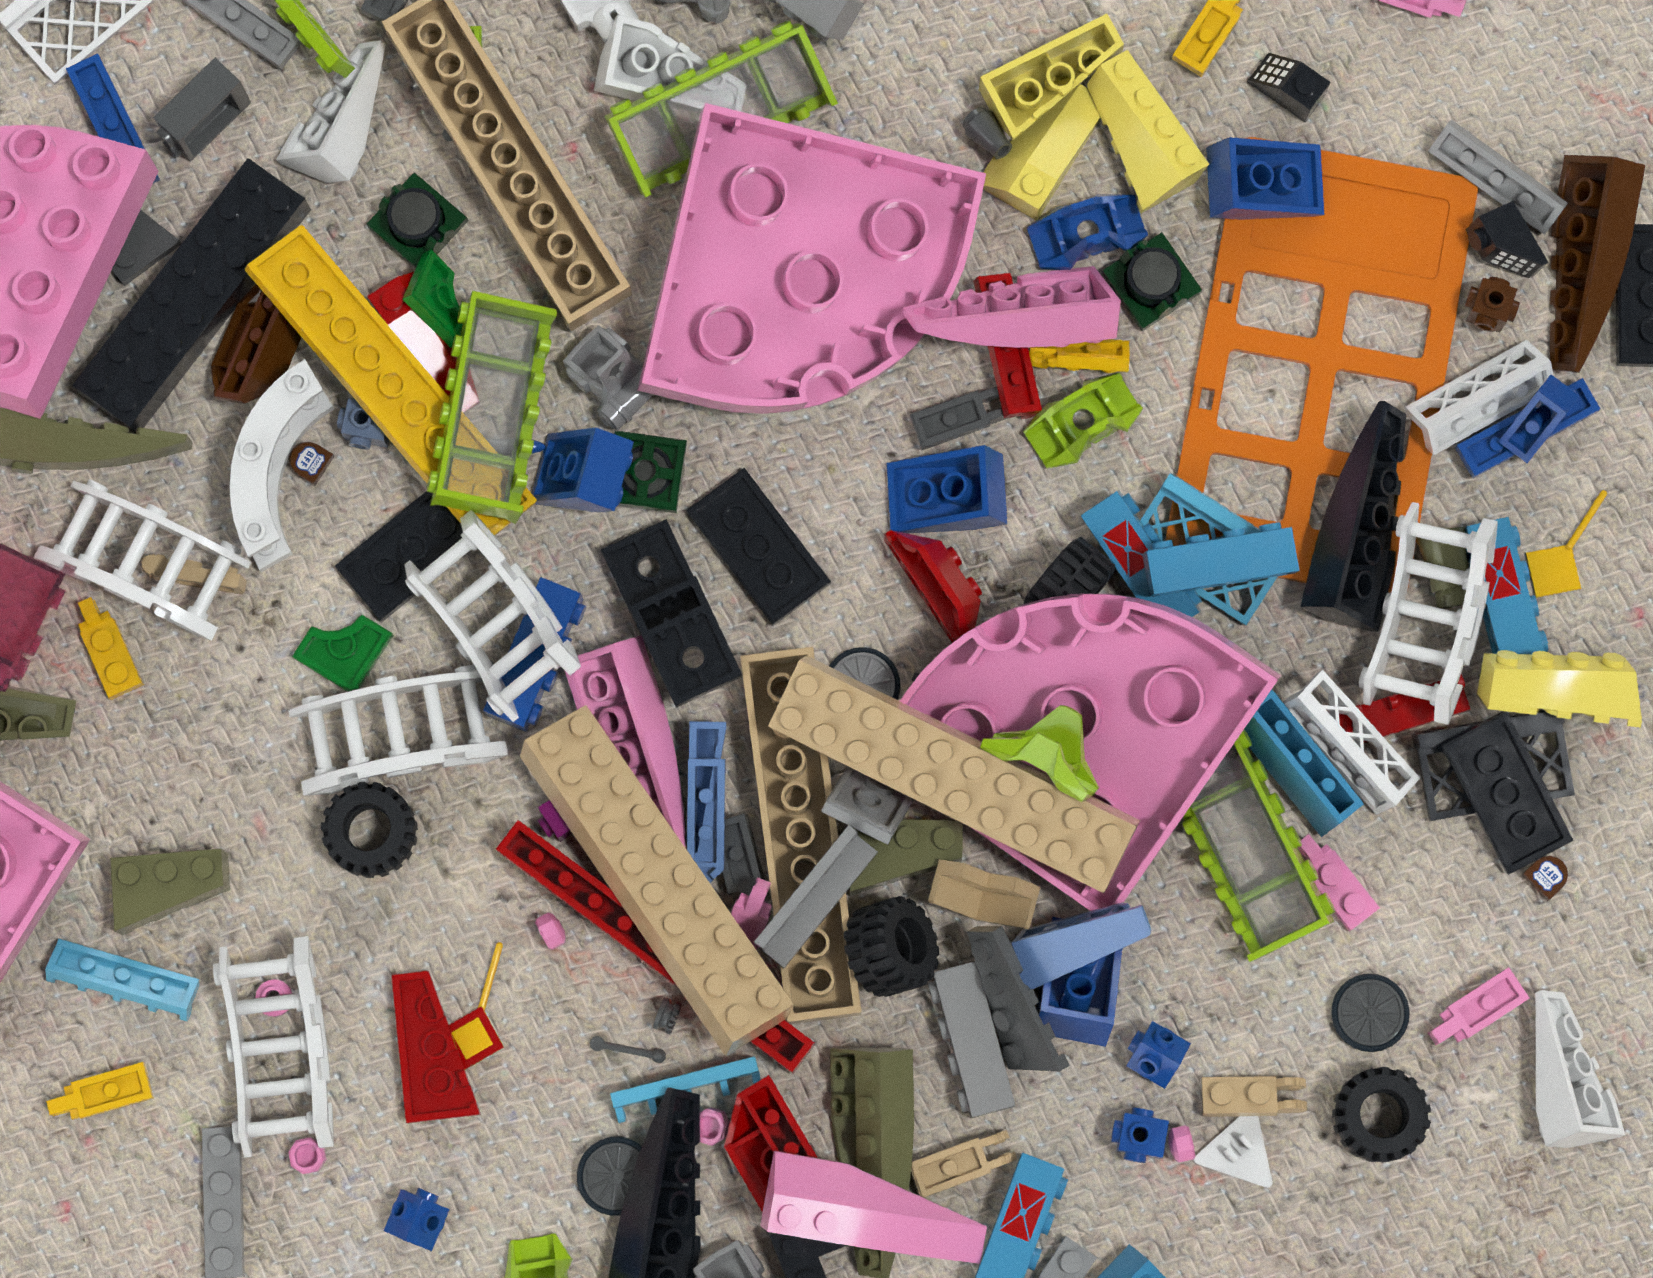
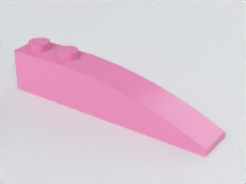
M1094 266L1017 276V283L1007 286L1002 281L989 284V290L981 293H976L974 290L969 289L959 292L958 299L952 301L945 297L932 299L904 307L903 314L915 332L951 341L1014 348L1066 347L1074 343H1099L1103 340L1117 338L1121 300Z
M642 636L623 640L578 655L581 667L572 675L565 671L577 710L587 705L686 848L683 800L674 743L664 703Z
M774 1151L760 1226L767 1232L874 1250L980 1264L987 1226L873 1176L848 1163Z

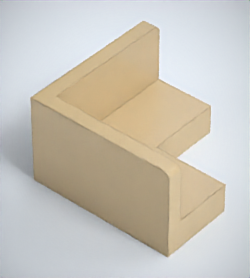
M939 859L928 901L931 904L975 921L1029 929L1040 886L1017 877L989 873L966 863Z

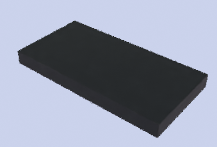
M1634 224L1625 266L1616 290V366L1653 367V224Z
M745 468L686 510L687 514L772 626L776 625L831 584L830 579Z
M427 491L335 565L336 569L381 622L415 596L405 582L407 579L405 564L410 560L420 571H423L462 538V525L446 506L431 505L433 493Z
M1502 711L1440 744L1503 869L1508 875L1574 841L1507 711Z

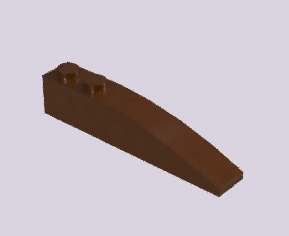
M1564 155L1557 196L1568 204L1551 226V237L1556 238V255L1551 256V270L1556 271V289L1550 290V305H1553L1555 308V320L1550 324L1549 360L1551 361L1552 370L1580 373L1597 340L1612 305L1625 266L1636 221L1646 166L1644 164L1612 156Z

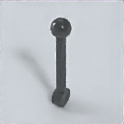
M599 1036L593 1037L590 1041V1047L594 1051L607 1049L652 1058L656 1063H662L666 1059V1053L662 1049L650 1051L605 1042Z

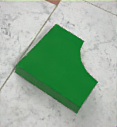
M430 249L421 255L402 300L452 348L455 335L461 336L463 326L462 323L457 322L460 306L455 297L453 286L455 273Z
M361 615L352 625L341 630L324 631L311 626L292 657L349 692L360 689L394 635L369 618Z

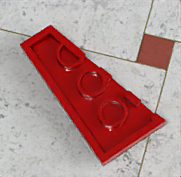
M421 971L392 975L406 1123L481 1115L430 972Z

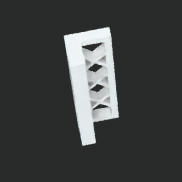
M1525 340L1405 407L1406 414L1422 429L1425 446L1435 455L1529 403L1547 378L1553 375L1551 361L1528 340ZM1524 355L1532 359L1524 365L1513 364V361ZM1490 374H1502L1495 381H1482L1484 377ZM1459 391H1471L1470 395L1464 398H1452V395ZM1428 408H1440L1439 412L1428 418L1421 414V412Z
M1324 670L1317 672L1301 691L1288 697L1283 702L1346 782L1376 815L1395 807L1420 779ZM1319 684L1328 693L1329 705H1321L1311 694ZM1339 714H1347L1353 721V733L1345 732L1340 726ZM1363 741H1371L1377 748L1378 760L1370 759L1364 753ZM1388 768H1395L1405 779L1398 789L1389 780Z

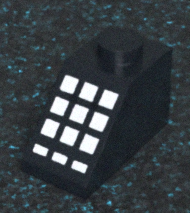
M1272 53L1266 55L1247 81L1303 122L1308 120L1326 96L1331 83L1303 62Z
M1514 201L1478 216L1465 229L1471 247L1478 252L1484 262L1526 278L1535 276L1549 263Z

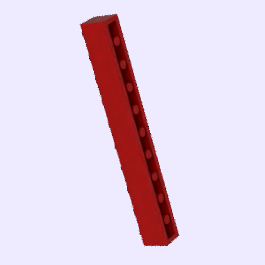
M517 820L497 846V852L678 988L612 890L521 821ZM785 1020L750 1041L751 1044L791 1074L796 1072L815 1046V1042Z

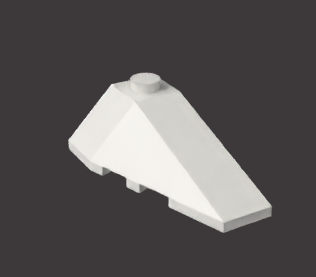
M617 15L600 56L594 91L636 101L644 97L642 94L643 90L658 83H662L663 87L675 82L674 76L681 71L691 67L698 71L708 66L706 60L690 51L688 46L682 42L678 43L662 33V29L654 24ZM725 72L668 100L667 103L671 108L701 113L705 103L741 112L746 84L730 73Z
M383 41L359 43L347 58L355 69L346 78L338 73L333 76V81L336 83L335 86L323 97L318 96L312 104L316 111L305 125L298 122L291 131L276 159L281 165L325 183L349 181L358 170V163L365 151L386 45Z

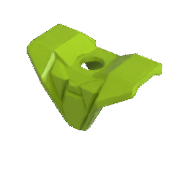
M1114 373L1086 380L1083 382L1082 388L1064 399L1047 403L1042 408V411L1022 431L1045 467L1049 469L1078 463L1082 453L1091 447V443L1096 444L1119 429L1128 432L1142 412L1143 407L1137 403L1124 383L1122 375ZM1077 411H1089L1094 417V424L1086 430L1078 429L1073 423V416Z
M1058 706L1029 730L995 733L992 738H983L980 748L1003 761L1024 760L1045 771L1058 790L1080 802L1091 798L1099 789L1085 760L1082 715L1069 706Z
M556 1233L523 1240H512L509 1242L505 1278H569L568 1269L573 1259Z

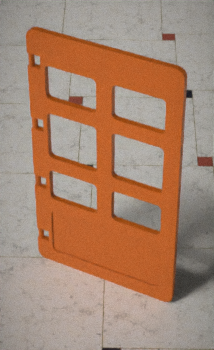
M1248 137V138H1245V139L1267 140V139L1256 138V137ZM1321 150L1324 198L1323 216L1246 220L1224 219L1177 476L1201 492H1204L1209 460L1213 455L1289 469L1291 477L1283 519L1279 522H1281L1282 528L1292 527L1300 571L1294 574L1278 576L1277 578L1306 583L1320 531L1313 529L1309 524L1317 477L1326 475L1339 478L1350 455L1348 452L1328 449L1324 445L1336 373L1343 371L1411 384L1416 388L1415 401L1444 386L1469 245L1465 229L1473 222L1478 194L1477 186L1463 176ZM1250 272L1321 286L1324 290L1316 336L1307 338L1238 324L1236 314L1243 276ZM1222 283L1234 285L1231 303L1219 301ZM1356 292L1427 306L1430 310L1422 357L1413 358L1346 345L1342 340L1350 294ZM1237 351L1296 362L1309 367L1310 373L1298 439L1291 442L1222 429L1217 425L1228 357L1231 352ZM1202 389L1214 391L1211 410L1199 408ZM1428 408L1421 412V414L1428 418L1439 412L1440 408ZM1412 420L1405 458L1402 462L1397 463L1396 472L1401 481V491L1397 497L1394 516H1405L1412 502L1419 503L1418 523H1420L1432 453L1425 446L1422 429ZM1173 500L1168 522L1181 519L1178 504ZM1239 515L1257 528L1265 524L1278 523L1276 521ZM1202 519L1187 522L1190 537L1208 534L1209 539H1212L1209 523ZM1182 523L1167 526L1165 541L1172 540L1173 546L1187 544ZM1214 527L1216 537L1223 536V532ZM1392 531L1390 550L1396 551V558L1389 593L1392 592L1399 552L1400 537L1396 536V531Z

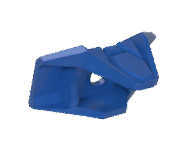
M1097 194L1095 197L1081 202L1056 207L1027 227L1040 269L1071 270L1077 261L1087 259L1089 254L1095 256L1102 252L1107 253L1119 249V247L1124 251L1131 250L1148 236L1136 204L1135 195ZM1085 221L1093 222L1098 228V233L1087 236L1084 239L1080 238L1077 232L1078 226Z

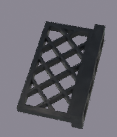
M1545 710L1538 711L1536 715L1524 713L1512 715L1511 718L1521 738L1532 736L1528 743L1524 742L1528 752H1532L1545 761V764L1539 771L1541 777L1544 776L1550 766L1562 773L1564 789L1549 791L1552 799L1575 795L1563 730L1564 718H1556V716L1547 713ZM1483 721L1412 734L1413 745L1417 750L1429 821L1475 813L1472 806L1459 808L1464 800L1469 804L1470 802L1464 791L1461 793L1446 782L1453 771L1451 765H1449L1440 778L1429 770L1427 755L1440 752L1445 755L1440 746L1441 743ZM1554 732L1557 747L1550 757L1547 758L1532 746L1541 734ZM1557 756H1559L1560 766L1554 762ZM1431 777L1437 781L1434 788H1432ZM1443 785L1459 797L1451 809L1437 812L1434 797Z

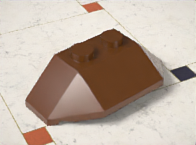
M257 284L238 302L211 364L212 382L215 388L213 390L214 397L218 400L246 404L261 397L279 377L287 372L302 338Z

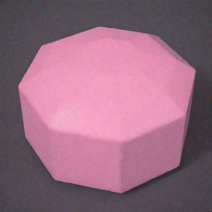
M548 912L535 919V924L549 950H554L565 944V930L553 914Z
M710 1107L700 1112L701 1143L712 1146L726 1139L730 1121L724 1111Z
M1185 1125L1170 1129L1168 1144L1173 1158L1178 1163L1193 1160L1195 1158V1150L1189 1127Z
M311 1137L296 1140L288 1152L291 1167L304 1175L319 1172L327 1160L325 1148H319L317 1141Z

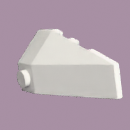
M1546 990L1536 992V1113L1539 1121V1132L1544 1139L1545 1146L1571 1148L1624 1136L1625 1132L1616 1100L1610 1088L1603 1090L1594 1071L1600 1067L1595 1056L1590 1058L1580 1042L1583 1038V1032L1563 992Z

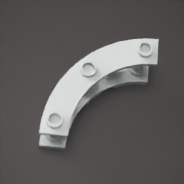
M305 359L279 377L260 397L241 429L231 463L230 503L233 520L239 539L248 557L253 556L260 572L293 555L282 529L280 510L278 508V495L283 473L288 462V456L296 442L300 441L316 422L334 410Z
M89 479L87 484L73 481L70 487L85 496L59 545L55 544L53 549L40 545L33 558L62 574L88 584L91 582L104 587L105 591L133 604L136 602L148 609L153 605L157 607L154 612L155 615L196 636L212 641L218 627L206 621L209 616L206 612L230 565L249 568L251 562L239 556L242 550L223 540L218 545L166 519L168 513L148 503L145 509L107 493L108 488ZM100 503L109 506L85 553H80L78 559L74 558L75 553L72 551L96 504ZM122 512L144 520L119 569H114L112 574L99 569L100 562H98V559ZM160 527L181 537L157 586H152L148 592L132 584L135 579L132 575L156 528ZM195 544L218 556L193 607L189 606L186 611L169 602L172 597L169 593Z
M1412 502L1406 515H1400L1397 522L1395 534L1397 537H1400L1392 592H1388L1385 596L1382 612L1386 614L1370 665L1369 667L1364 666L1361 671L1359 688L1364 689L1363 704L1369 706L1377 689L1428 700L1430 705L1435 706L1434 721L1448 725L1463 685L1457 683L1463 666L1470 667L1482 623L1490 582L1484 581L1487 563H1493L1498 521L1483 518L1477 532L1472 531L1470 534L1418 523L1419 503ZM1416 537L1467 548V552L1472 553L1470 568L1462 571L1414 560ZM1410 574L1462 585V589L1466 590L1463 608L1454 612L1405 600ZM1401 614L1453 626V630L1457 631L1452 650L1447 649L1446 652L1396 641L1395 636ZM1390 654L1442 666V670L1445 672L1440 684L1435 683L1434 686L1383 675Z
M470 510L460 518L463 530L462 538L423 571H420L409 560L405 564L407 575L405 582L417 597L421 595L425 597L459 641L456 644L458 650L468 661L472 660L484 682L489 696L486 699L491 708L500 716L505 713L514 722L519 718L513 703L514 699L552 668L558 669L562 667L569 675H572L581 667L572 643L568 639L564 643L562 642L557 632L563 627L537 588L517 562L512 566L508 564L507 558L499 549L502 546L500 541L478 516ZM471 549L473 551L479 549L491 563L488 566L489 570L448 603L431 582ZM498 581L501 583L505 581L515 595L512 598L513 602L472 635L458 614ZM522 613L524 615L528 614L535 625L532 628L533 633L493 665L482 649V646ZM541 644H544L546 649L543 652L544 656L506 687L501 677Z
M475 665L458 667L454 669L455 673L397 681L396 676L383 677L375 680V686L326 698L322 695L303 698L301 706L288 710L289 717L309 718L318 769L314 771L315 777L301 781L303 795L334 794L343 791V788L349 785L356 787L359 782L369 783L368 778L387 774V777L391 778L421 772V767L442 763L443 768L485 764L507 756L508 752L505 741L490 742L489 736H485L476 683L483 680ZM461 686L471 739L468 740L466 745L452 746V741L447 740L438 689ZM423 691L433 743L430 744V750L411 753L410 748H406L396 695ZM382 698L391 751L388 752V758L370 761L369 757H365L356 704ZM342 708L351 760L347 761L348 767L337 770L336 767H332L323 714Z
M309 936L294 938V953L288 954L287 958L231 965L227 946L219 947V963L213 964V975L216 986L222 985L231 1040L226 1042V1050L229 1063L234 1062L238 1120L232 1121L234 1143H241L243 1154L246 1158L252 1157V1137L308 1131L309 1134L315 1133L319 1148L333 1147L332 1103H328L327 1083H331L321 997L316 995L313 977H316L317 974ZM289 973L290 976H296L299 989L295 990V994L238 1000L236 979ZM295 1008L297 1012L303 1011L305 1031H301L300 1035L249 1042L244 1041L241 1015ZM296 1050L308 1053L310 1073H305V1077L249 1084L247 1057ZM302 1092L312 1095V1111L307 1112L306 1116L251 1122L250 1099Z

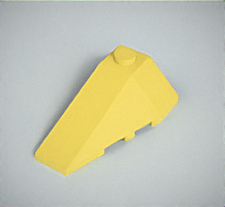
M1079 84L1016 139L1011 140L1012 149L1005 157L996 159L993 156L983 172L986 173L983 190L1032 219L1038 220L1101 119L1089 89Z

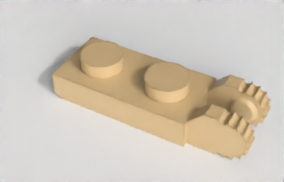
M160 554L145 555L141 562L142 571L150 576L151 579L160 580L169 559ZM186 560L174 584L202 588L211 569L202 568L203 564L200 562ZM229 567L218 591L243 595L247 580L241 574H237V568Z
M1276 1076L1202 1077V1116H1277L1278 1113L1306 1112L1307 1101L1294 1099L1277 1102V1091H1299L1305 1089L1306 1079L1300 1077L1276 1079Z
M1007 1130L980 1140L977 1137L913 1161L911 1173L920 1196L923 1198L987 1175L991 1173L992 1169L1018 1160L1015 1152H1008L998 1156L997 1159L987 1162L982 1149L992 1144L997 1145L1005 1142L1006 1139L1010 1138Z

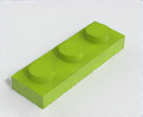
M275 0L279 5L276 12L289 25L293 23L297 27L296 37L308 49L314 48L318 53L315 60L327 73L330 74L332 71H335L346 78L355 69L300 0Z

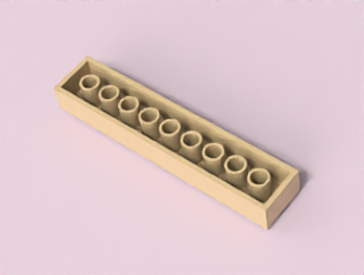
M417 0L382 21L387 36L569 330L572 332L630 297L632 291L629 283L454 1Z
M813 646L740 656L774 916L839 838L836 819L821 812L832 792L828 756L768 727L798 661L805 656L815 659ZM846 893L785 969L780 966L783 989L794 1004L787 1017V1022L791 1025L860 1016L862 1014L858 982L854 977L853 969L850 970L847 963L849 961L848 955L845 954L844 946H846L844 931L848 930L846 924L849 919Z
M805 656L798 661L768 727L1102 893L1108 888L1140 822L1139 819L1097 798L1091 797L1080 802L1058 790L1048 774L1022 761H1003L981 749V741L809 656Z
M587 705L525 739L520 758L724 1055L731 1054L787 1019L794 1006L793 1002Z

